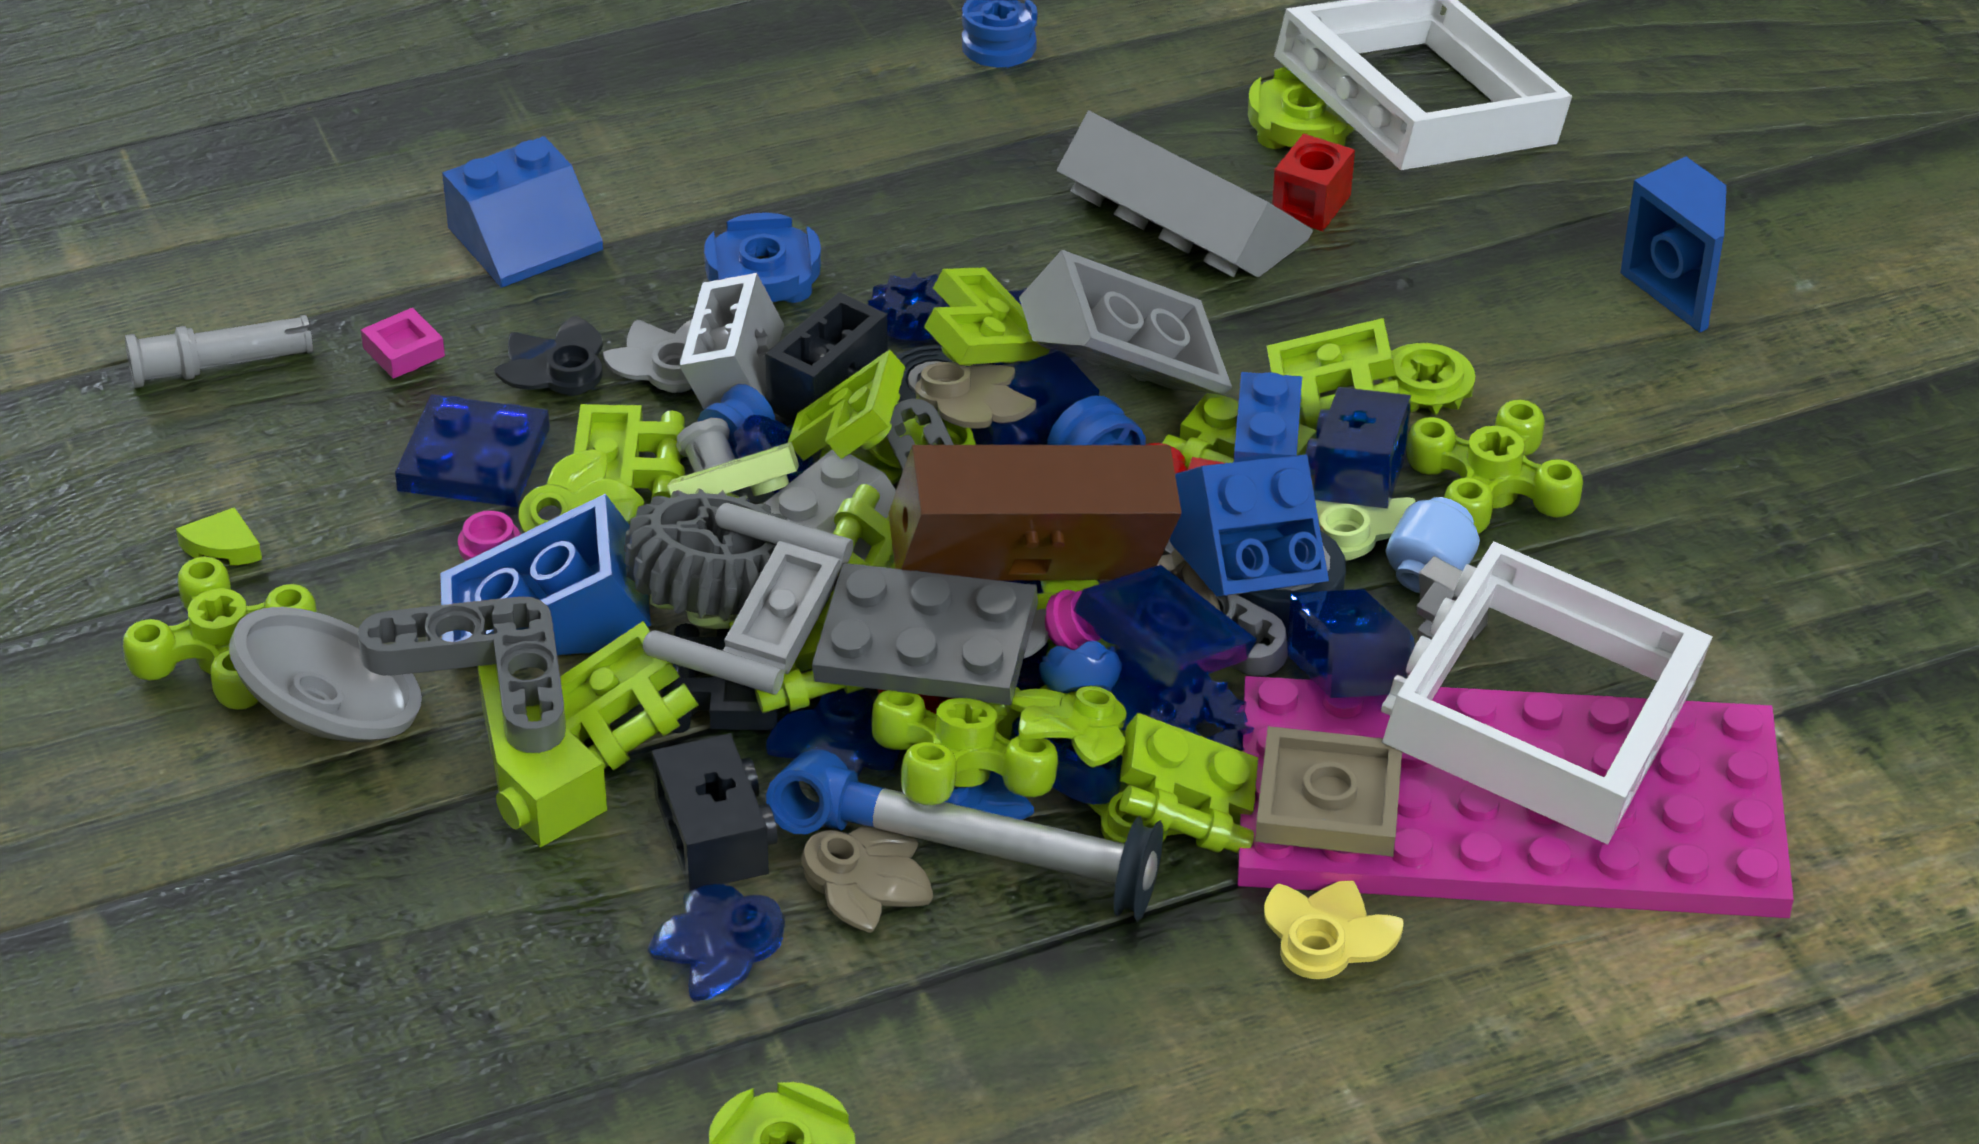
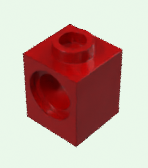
M1303 133L1275 168L1272 205L1304 225L1324 231L1351 196L1355 149Z

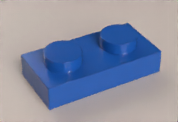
M1241 372L1234 462L1297 455L1302 376L1280 375L1272 372Z

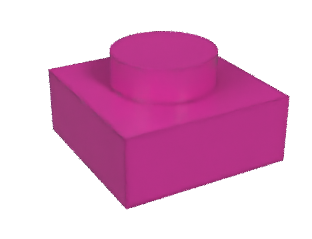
M414 308L407 309L361 329L363 349L393 379L445 357L443 337Z

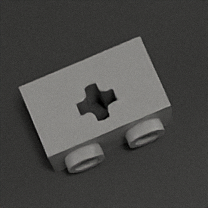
M757 273L702 283L679 366L703 409L713 403H721L723 394L736 384H746L766 397L765 353L780 342L784 323Z

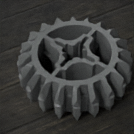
M700 488L697 489L695 494H686L677 490L672 492L670 498L664 496L653 497L651 504L638 507L636 517L631 519L630 530L626 531L624 551L626 552L627 578L635 582L636 591L645 595H651L652 603L656 605L670 604L674 607V612L677 614L689 611L698 613L700 619L705 615H717L724 621H727L730 615L739 614L777 544L720 528L715 521L717 509L724 503H730L787 520V517L771 513L770 506L765 503L755 505L749 502V498L746 495L735 498L727 496L723 490L719 494L705 493Z

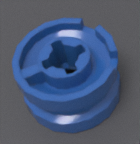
M967 0L962 7V24L964 28L962 32V49L970 60L980 65L996 68L1015 66L1024 63L1033 56L1037 47L1036 32L1034 30L1037 26V9L1031 0H1025V4L1018 0Z
M1090 396L1076 402L1062 413L1052 427L1047 445H1145L1146 437L1142 429L1132 419L1126 417L1123 410L1113 400L1105 396Z

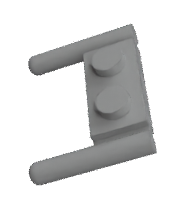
M724 503L719 506L715 514V521L720 528L777 545L724 640L725 647L723 651L657 630H653L645 636L643 650L650 657L776 695L782 686L784 674L790 672L836 586L842 564L848 563L851 557L853 540L741 506Z

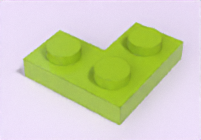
M985 267L942 269L933 289L950 307L934 308L924 328L942 346L943 353L950 360L959 365L971 366L973 364L1015 363L1046 359L1050 349L1032 340L1022 306Z
M889 349L797 413L788 443L792 442L794 451L803 461L822 448L826 452L833 450L840 459H843L860 446L864 450L876 446L887 436L892 428L890 422L894 407L900 399L899 389L905 366Z

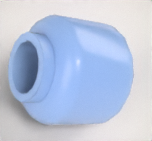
M1434 497L1431 500L1417 501L1405 510L1389 538L1386 548L1389 563L1396 571V577L1403 586L1420 593L1419 572L1433 556L1462 571L1466 564L1469 565L1477 552L1480 538L1473 524V517L1466 508L1451 499Z

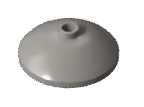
M263 608L244 616L238 622L230 639V657L244 686L274 715L294 728L308 734L349 742L378 741L406 731L414 722L421 707V690L414 675L388 676L370 672L363 666L358 642L359 629L331 616L298 608Z

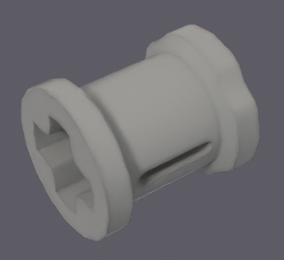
M709 418L692 423L677 436V449L682 456L688 457L694 472L735 460L728 443L730 430L726 421L721 418Z

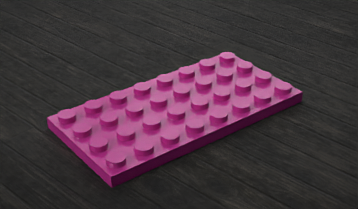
M1245 676L1242 752L1258 757L1254 812L1251 815L1241 814L1240 826L1253 830L1254 840L1251 848L1239 849L1238 886L1273 888L1276 884H1282L1296 890L1320 891L1338 881H1354L1359 892L1364 894L1790 918L1794 897L1772 705L1685 701L1608 845L1402 752L1394 853L1393 857L1255 842L1268 726L1384 738L1390 716L1381 712V707L1390 693L1392 684ZM1440 687L1432 699L1434 702L1604 778L1648 700L1647 698Z

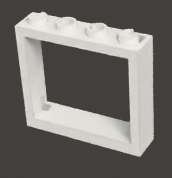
M1343 0L1286 8L1274 54L1276 59L1400 170L1558 144L1572 99V95L1458 0ZM1442 5L1447 8L1445 15H1440ZM1426 44L1493 102L1425 113L1358 53Z
M1493 541L1477 568L1466 564L1455 588L1454 596L1458 597L1457 600L1454 601L1446 597L1442 602L1430 630V634L1434 635L1432 640L1425 636H1421L1406 667V672L1410 674L1406 679L1400 675L1394 678L1390 693L1381 707V712L1390 716L1382 743L1608 845L1691 692L1713 636ZM1489 607L1657 681L1605 778L1432 701Z

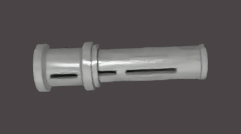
M301 315L298 318L194 333L192 328L181 326L176 327L174 334L138 339L135 334L125 335L126 353L133 387H143L146 380L182 375L185 380L195 379V376L200 375V369L305 352L306 354L313 353L311 331L307 330L309 328L307 315Z

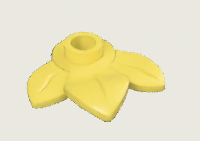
M1338 881L1321 889L1309 898L1291 887L1276 884L1270 891L1264 904L1266 924L1281 939L1280 954L1284 964L1292 972L1310 979L1333 977L1341 973L1348 963L1377 961L1388 955L1397 946L1402 937L1404 925L1402 918L1380 914L1366 915L1364 902L1354 881Z

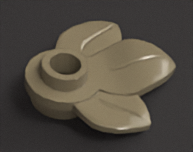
M954 362L934 363L922 370L921 379L915 386L916 399L932 404L942 419L965 428H986L991 425L992 421L998 423L1017 421L1036 409L1035 399L1008 387L1015 376V367L978 364L966 367Z
M861 826L849 834L828 830L811 836L802 851L801 862L807 882L815 890L826 895L828 908L834 915L860 930L869 933L874 931L879 922L882 906H926L933 899L932 887L926 872L917 862L911 859L919 844L914 837L868 826Z

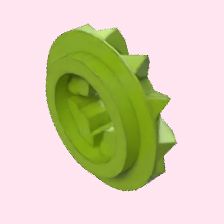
M1413 343L1391 351L1396 375L1379 379V384L1397 380L1402 403L1408 404L1411 413L1419 408H1426L1434 415H1437L1442 406L1449 409H1459L1463 399L1472 397L1475 384V370L1470 361L1454 349L1433 343Z

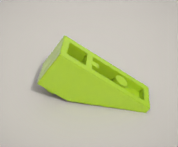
M496 664L478 666L482 709L499 791L496 795V803L506 823L513 829L521 828L539 847H543L606 812L607 800L603 762L567 728L561 743L548 751L526 753L511 746L505 736ZM539 705L526 706L528 721H540Z

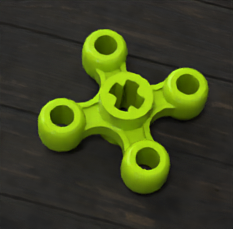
M1519 399L1506 402L1498 411L1495 426H1485L1477 429L1471 434L1469 440L1456 436L1453 427L1447 421L1435 417L1422 418L1416 421L1409 430L1406 443V456L1409 465L1415 471L1427 475L1440 474L1445 470H1451L1459 474L1462 478L1454 480L1447 487L1444 498L1451 499L1468 510L1473 517V524L1478 534L1488 527L1493 508H1503L1511 505L1517 499L1518 494L1531 498L1534 506L1540 513L1555 518L1572 514L1578 508L1582 495L1583 477L1575 464L1566 460L1553 459L1540 465L1526 458V456L1533 454L1539 448L1545 425L1542 410L1530 401Z
M196 557L186 562L178 573L180 599L188 611L189 619L175 626H168L162 621L154 619L141 620L134 623L127 629L123 637L125 662L134 676L141 680L153 681L168 676L174 670L177 662L196 658V663L200 669L211 674L213 692L220 704L229 709H247L259 701L244 686L230 657L229 643L238 622L247 614L263 608L289 607L317 612L316 602L307 588L301 585L287 584L272 590L265 602L247 606L243 596L231 590L228 571L221 561L213 557Z
M1016 687L1015 693L1021 691L1018 687ZM892 690L883 691L874 702L871 720L873 738L879 745L893 750L908 749L902 761L901 787L904 795L915 803L922 805L941 804L950 798L955 786L973 787L981 785L988 781L991 771L1003 776L1004 785L1009 791L1024 797L1043 796L1051 790L1056 779L1058 755L1055 745L1046 738L1022 741L1018 736L1021 712L1012 709L1008 705L987 703L972 698H954L942 702L938 706L936 714L925 709L924 700L919 694Z

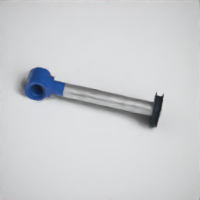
M811 749L801 753L770 782L766 793V803L772 809L775 822L782 829L793 834H809L819 830L822 826L841 831L848 822L1115 884V915L1118 917L1124 909H1130L1134 912L1136 921L1143 917L1148 907L1162 854L1163 824L1161 820L1156 822L1153 828H1147L1143 825V819L1140 815L1132 824L1126 842L1123 844L947 802L937 805H922L909 800L903 792L858 782L857 773L854 770L848 769L846 764L837 755L826 750ZM799 781L810 784L816 790L819 802L812 801L803 794Z

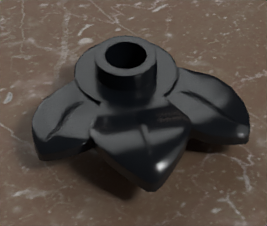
M578 316L571 317L561 326L556 339H546L511 332L508 340L510 361L496 367L494 374L505 384L519 389L550 388L555 392L568 396L580 395L594 388L602 379V363L597 356L603 347V339L590 323Z

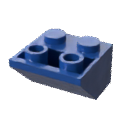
M1307 454L1206 465L1175 474L1182 514L1169 541L1216 597L1329 581Z

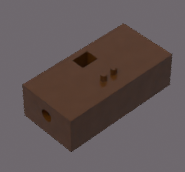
M912 445L888 514L895 569L996 581L1151 579L1182 512L1170 445Z

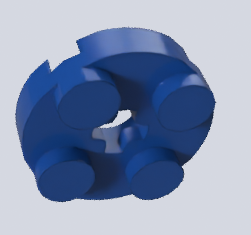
M752 213L738 216L727 221L726 232L720 234L715 239L713 231L707 238L704 246L706 276L709 281L757 273L772 302L782 300L791 303L802 302L811 295L812 283L819 277L821 271L820 240L815 231L807 225V234L800 229L792 227V218L782 214ZM758 256H768L766 259H757Z

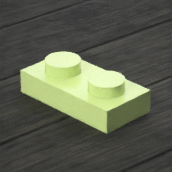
M792 442L672 479L667 487L671 496L672 492L677 490L686 494H695L697 489L700 488L709 494H719L722 490L726 494L750 486L753 496L786 487L789 484L787 474L796 472L799 463Z

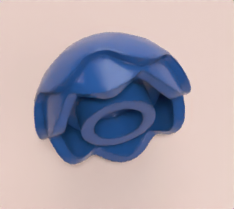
M1087 641L1076 650L1056 646L1049 651L1047 656L1042 657L1043 662L1039 665L1040 677L1046 688L1067 694L1085 686H1096L1111 691L1118 681L1122 670V662L1116 654L1115 646H1109L1106 649L1105 646L1097 641Z

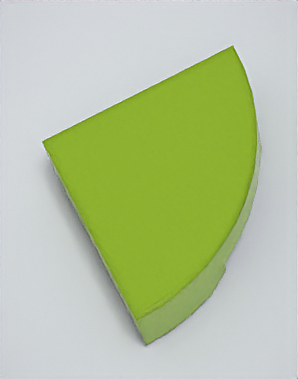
M235 507L176 528L179 546L194 558L202 557V555L229 559V565H243L262 560L258 540Z

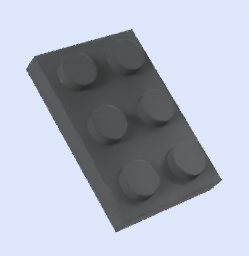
M843 563L812 663L814 680L816 682L946 698H972L987 703L1011 705L1038 604L1037 586Z

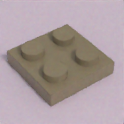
M1268 726L1255 842L1393 857L1402 751L1382 743L1383 738Z

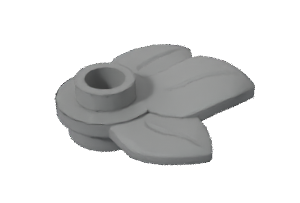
M692 319L684 323L675 334L642 320H636L629 330L627 347L607 350L603 352V359L613 373L622 377L649 380L655 387L670 393L686 392L692 389L679 364Z

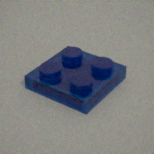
M431 394L395 471L397 491L517 507L550 429L548 410L516 404H501L464 399L456 396Z
M1162 565L1083 589L1074 608L1078 615L1094 627V631L1100 638L1108 643L1119 646L1142 665L1144 672L1149 677L1167 684L1170 688L1247 660L1257 640Z

